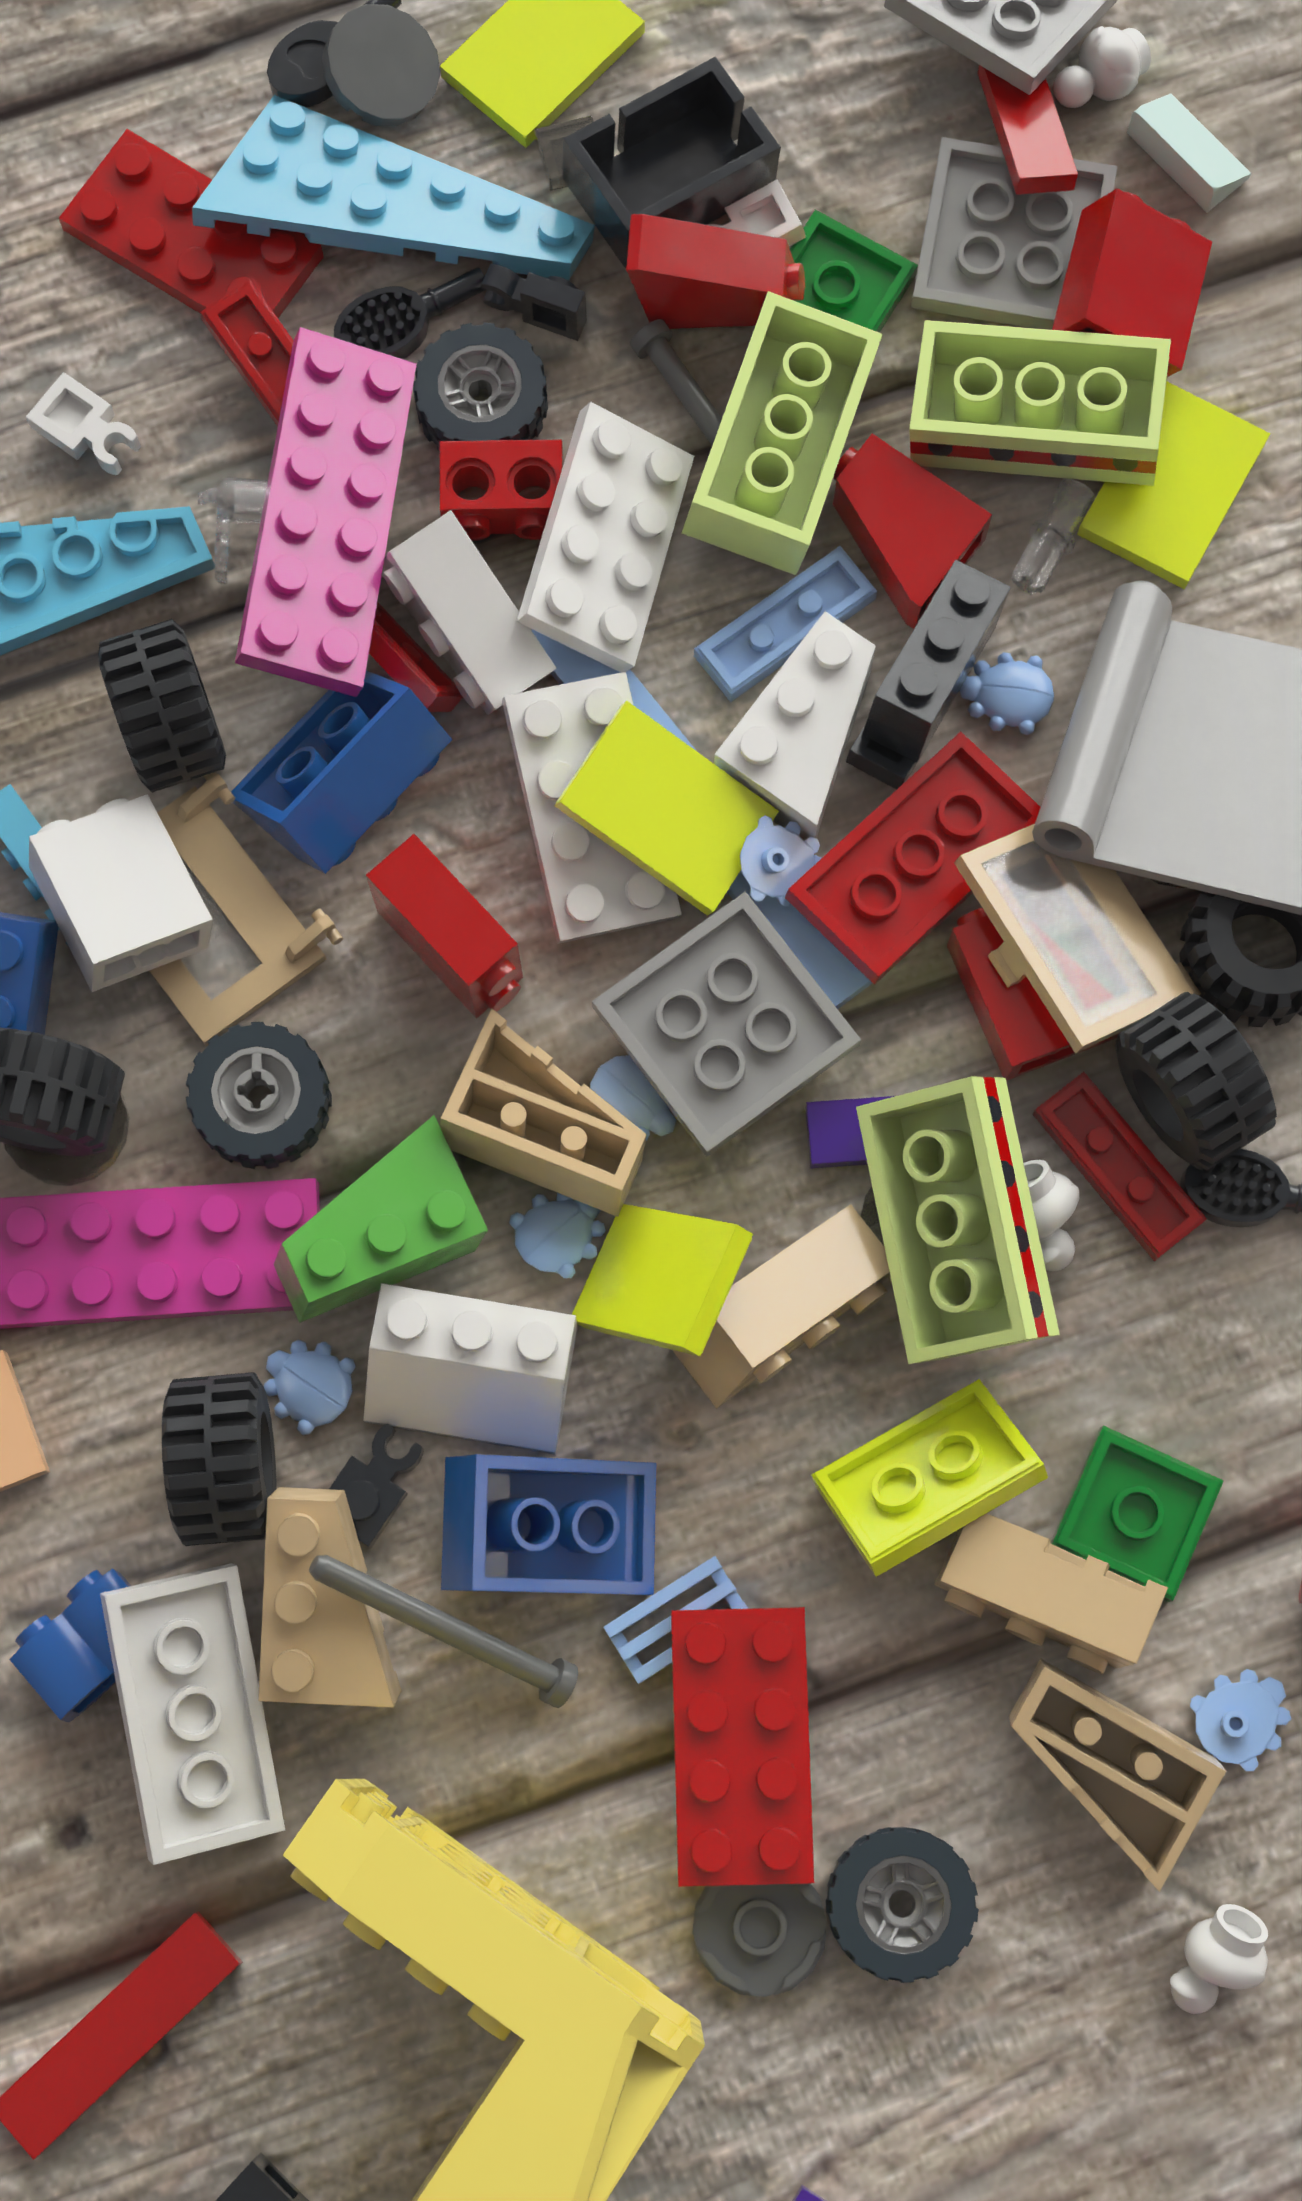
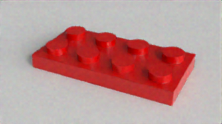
M129 129L125 130L59 217L63 231L198 313L251 280L274 314L279 318L324 257L321 245L309 243L305 235L300 232L272 228L270 237L248 234L247 224L216 220L214 228L194 226L192 207L211 183L212 179Z
M960 731L788 889L785 899L875 985L973 893L954 864L959 856L1035 824L1040 806Z
M805 1607L671 1610L678 1887L815 1883Z

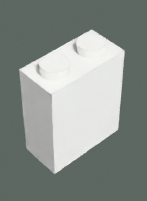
M148 794L130 801L127 799L110 801L100 807L96 813L71 822L69 820L51 822L41 828L37 834L29 836V868L91 992L209 948L213 919Z

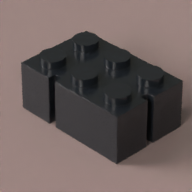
M716 57L619 108L617 149L620 154L614 156L616 122L610 114L563 138L562 179L625 269L627 267L631 214H647L707 225L727 214L725 207L776 180L781 147L752 106L743 110L744 95Z

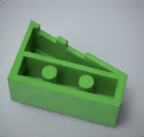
M435 1115L281 1244L273 1265L299 1323L377 1292L381 1288V1283L394 1285L476 1251L488 1229Z

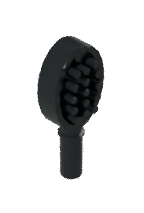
M368 0L363 5H389L397 9L402 4V1ZM318 20L306 23L287 34L278 43L269 58L267 68L273 96L277 95L280 98L306 108L320 104L333 96L325 81L322 55L330 32L338 22Z
M476 267L434 289L428 288L427 292L421 295L401 286H389L367 292L348 304L341 312L334 326V338L405 359L418 349L425 340L429 319L437 314L442 315L443 311L485 291L486 289L482 288L481 285L485 276L481 269Z
M1239 1149L1208 1170H1200L1190 1164L1183 1172L1180 1180V1187L1207 1220L1216 1224L1240 1228L1252 1227L1268 1222L1281 1210H1293L1296 1214L1302 1212V1184H1298V1186L1289 1184L1288 1179L1276 1163L1250 1150Z

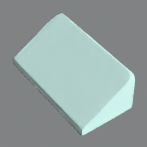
M1172 94L1141 105L1132 113L1127 134L1206 213L1250 178L1251 173Z

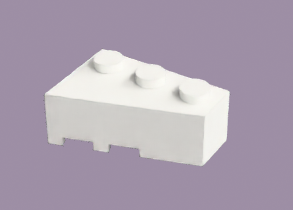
M451 510L388 552L384 558L382 576L398 601L406 606L418 622L419 631L430 649L438 657L443 655L455 671L457 676L453 678L454 683L465 701L473 709L481 706L485 713L489 715L503 705L502 699L504 696L523 692L556 669V666L532 630L516 622L519 614L518 609Z
M826 611L787 659L714 756V764L779 811L773 820L784 828L789 822H797L801 828L799 836L804 841L809 837L817 838L837 772L871 673L876 647Z

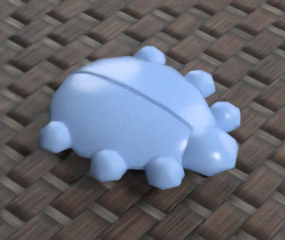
M1003 652L997 657L998 664L991 667L985 660H979L973 666L974 673L977 676H967L959 690L962 698L974 701L968 708L970 716L979 718L986 714L991 718L989 726L993 731H1001L1008 725L1010 727L1018 726L1020 733L1025 735L1033 733L1035 724L1048 715L1054 701L1052 681L1042 669V659L1037 655L1030 656L1027 662L1014 661L1010 653Z
M765 815L758 820V827L746 837L740 852L742 874L751 887L750 897L754 901H763L765 895H768L770 897H777L780 905L788 907L790 903L785 899L788 889L821 859V857L814 855L820 847L818 839L809 837L804 841L799 836L801 828L797 822H789L785 828L780 825L774 826L772 818Z
M629 1055L615 1056L597 1069L590 1082V1089L646 1133V1141L650 1136V1131L659 1136L673 1132L676 1118Z
M557 1193L556 1201L550 1202L545 1195L537 1194L532 1199L533 1208L528 1210L525 1215L517 1212L510 1216L509 1224L515 1229V1246L523 1260L536 1269L544 1272H555L563 1278H572L576 1273L573 1265L579 1263L582 1258L591 1260L597 1256V1247L591 1244L592 1237H601L606 1232L604 1223L598 1220L594 1221L601 1210Z
M296 1340L291 1344V1354L278 1350L268 1356L266 1370L275 1379H269L265 1382L264 1389L268 1396L278 1395L280 1402L274 1407L275 1416L281 1419L291 1416L293 1420L298 1421L297 1430L302 1435H309L315 1427L331 1423L345 1411L353 1391L351 1373L355 1369V1363L353 1359L348 1357L339 1361L336 1356H332L331 1346L327 1342L317 1343L315 1351H307L306 1342Z
M1249 1669L1241 1672L1240 1682L1231 1683L1228 1676L1219 1675L1214 1680L1215 1690L1209 1692L1206 1698L1200 1695L1191 1698L1190 1707L1196 1713V1733L1204 1749L1221 1762L1240 1764L1245 1771H1255L1259 1765L1256 1756L1261 1755L1265 1749L1275 1751L1281 1747V1737L1275 1733L1276 1725H1287L1291 1720L1290 1711L1284 1707H1278L1286 1697L1283 1684L1271 1677L1258 1683L1255 1671Z

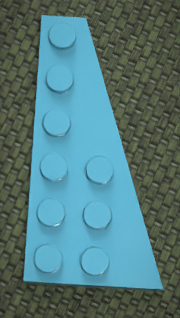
M277 95L271 98L192 207L194 226L214 228L216 220L247 224L248 234L270 237L271 229L274 228L305 233L309 243L403 256L404 248L436 252L435 261L458 264L459 256L490 260L493 264L506 267L515 273L528 275L530 272L546 278L558 276L568 281L591 246L595 229L594 224L304 106L280 98Z
M190 506L119 512L110 519L77 521L76 517L72 516L52 518V524L21 526L19 521L0 523V656L215 569L214 561Z

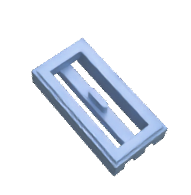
M716 1556L603 1627L638 1685L672 1663V1647L644 1665L641 1664L636 1656L638 1652L671 1632V1616L630 1642L623 1635L622 1632L709 1576L712 1577L717 1586L680 1610H706L723 1598H725L731 1609H748L737 1593L733 1583L725 1574Z

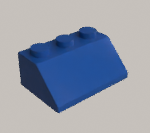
M366 670L364 685L357 697L328 690L231 791L235 797L233 803L297 859L326 874L333 866L342 863L352 854L356 845L355 842L374 822L385 818L392 812L397 804L398 797L417 777L425 775L436 765L440 753L453 739L409 687Z

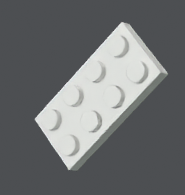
M592 402L581 409L516 622L619 672H627L633 668L636 663L694 456Z
M626 672L506 695L502 699L557 944L672 920L682 915L678 896L674 891L554 806L619 707L625 701L633 705Z
M230 1563L100 1593L148 1860L153 1865L284 1831L285 1825L262 1701H258L259 1682L237 1565Z

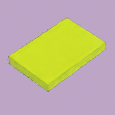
M508 0L440 65L441 78L527 148L645 33V21L620 0Z
M1166 381L1154 486L1104 482L1084 517L1077 535L1185 590L1264 448L1270 433Z
M625 701L619 707L554 805L707 916L716 910L741 871L740 852L746 837L758 827V820L766 815L772 818L773 821L779 812L628 701Z
M623 1204L619 1216H615L572 1315H576L577 1324L585 1329L701 1356L750 1245L753 1234L733 1223Z
M980 1379L811 1474L817 1490L876 1577L1048 1478L1044 1463Z

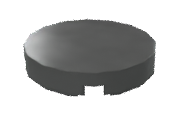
M365 4L347 12L330 32L322 55L325 81L335 100L346 111L352 109L356 114L363 117L362 121L374 126H399L416 118L435 95L440 78L438 52L427 30L410 14L389 5Z
M811 1883L705 1886L695 1904L692 1933L701 1962L717 1982L740 1995L767 1997L792 1990L812 1974L825 1949L827 1920L820 1895Z

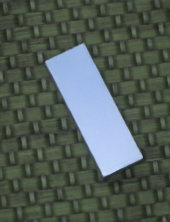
M839 546L695 647L694 657L727 699L732 702L783 666L825 611L843 623L876 600L877 590L843 548Z

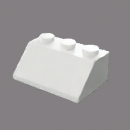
M381 1283L369 1346L363 1421L556 1454L578 1329L576 1315Z

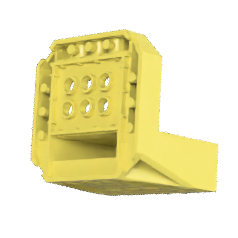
M335 1779L283 1854L296 1867L290 1875L291 1878L319 1899L326 1902L330 1897L335 1903L348 1911L349 1915L344 1920L343 1925L372 1947L380 1950L386 1940H388L410 1956L411 1960L406 1965L405 1970L423 1985L439 1995H443L447 1987L451 1986L474 2004L467 2015L486 2031L502 2041L506 2040L511 2031L520 2037L411 2201H606L704 2048L705 2043L701 2021L684 2007L658 1991L660 1988L643 1974L419 1813L407 1807L401 1817L396 1815L393 1818L391 1815L397 1806L387 1799L389 1795L366 1779Z

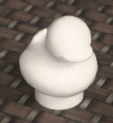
M1103 26L1095 28L1086 37L1081 46L1079 66H1068L1057 74L1053 84V91L1057 101L1065 107L1078 108L1086 104L1092 95L1105 101L1121 99L1128 95L1138 84L1139 76L1147 72L1150 67L1151 52L1146 39L1139 31L1133 28H1126L1124 30L1113 27L1104 28Z
M1044 1160L1024 1162L1046 1270H1062L1073 1260L1075 1245L1072 1237L1067 1231L1060 1229V1227L1071 1217L1080 1199L1079 1188L1066 1176L1052 1172L1050 1166Z
M1226 1904L1218 1908L1213 1918L1198 1922L1188 1932L1184 1952L1189 1966L1181 1968L1170 1978L1173 2000L1182 2010L1191 2014H1200L1210 2010L1217 2001L1219 1994L1218 1986L1241 1990L1256 1987L1265 1980L1268 1958L1264 1943L1268 1938V1931L1261 1919L1243 1907Z

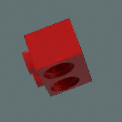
M562 439L440 441V515L443 516L451 510L471 541L485 539L490 534H516L523 539H541L564 465ZM530 486H538L547 491L545 495L537 499H526L519 495L523 489ZM470 487H478L486 491L482 497L476 500H465L458 496L460 492Z

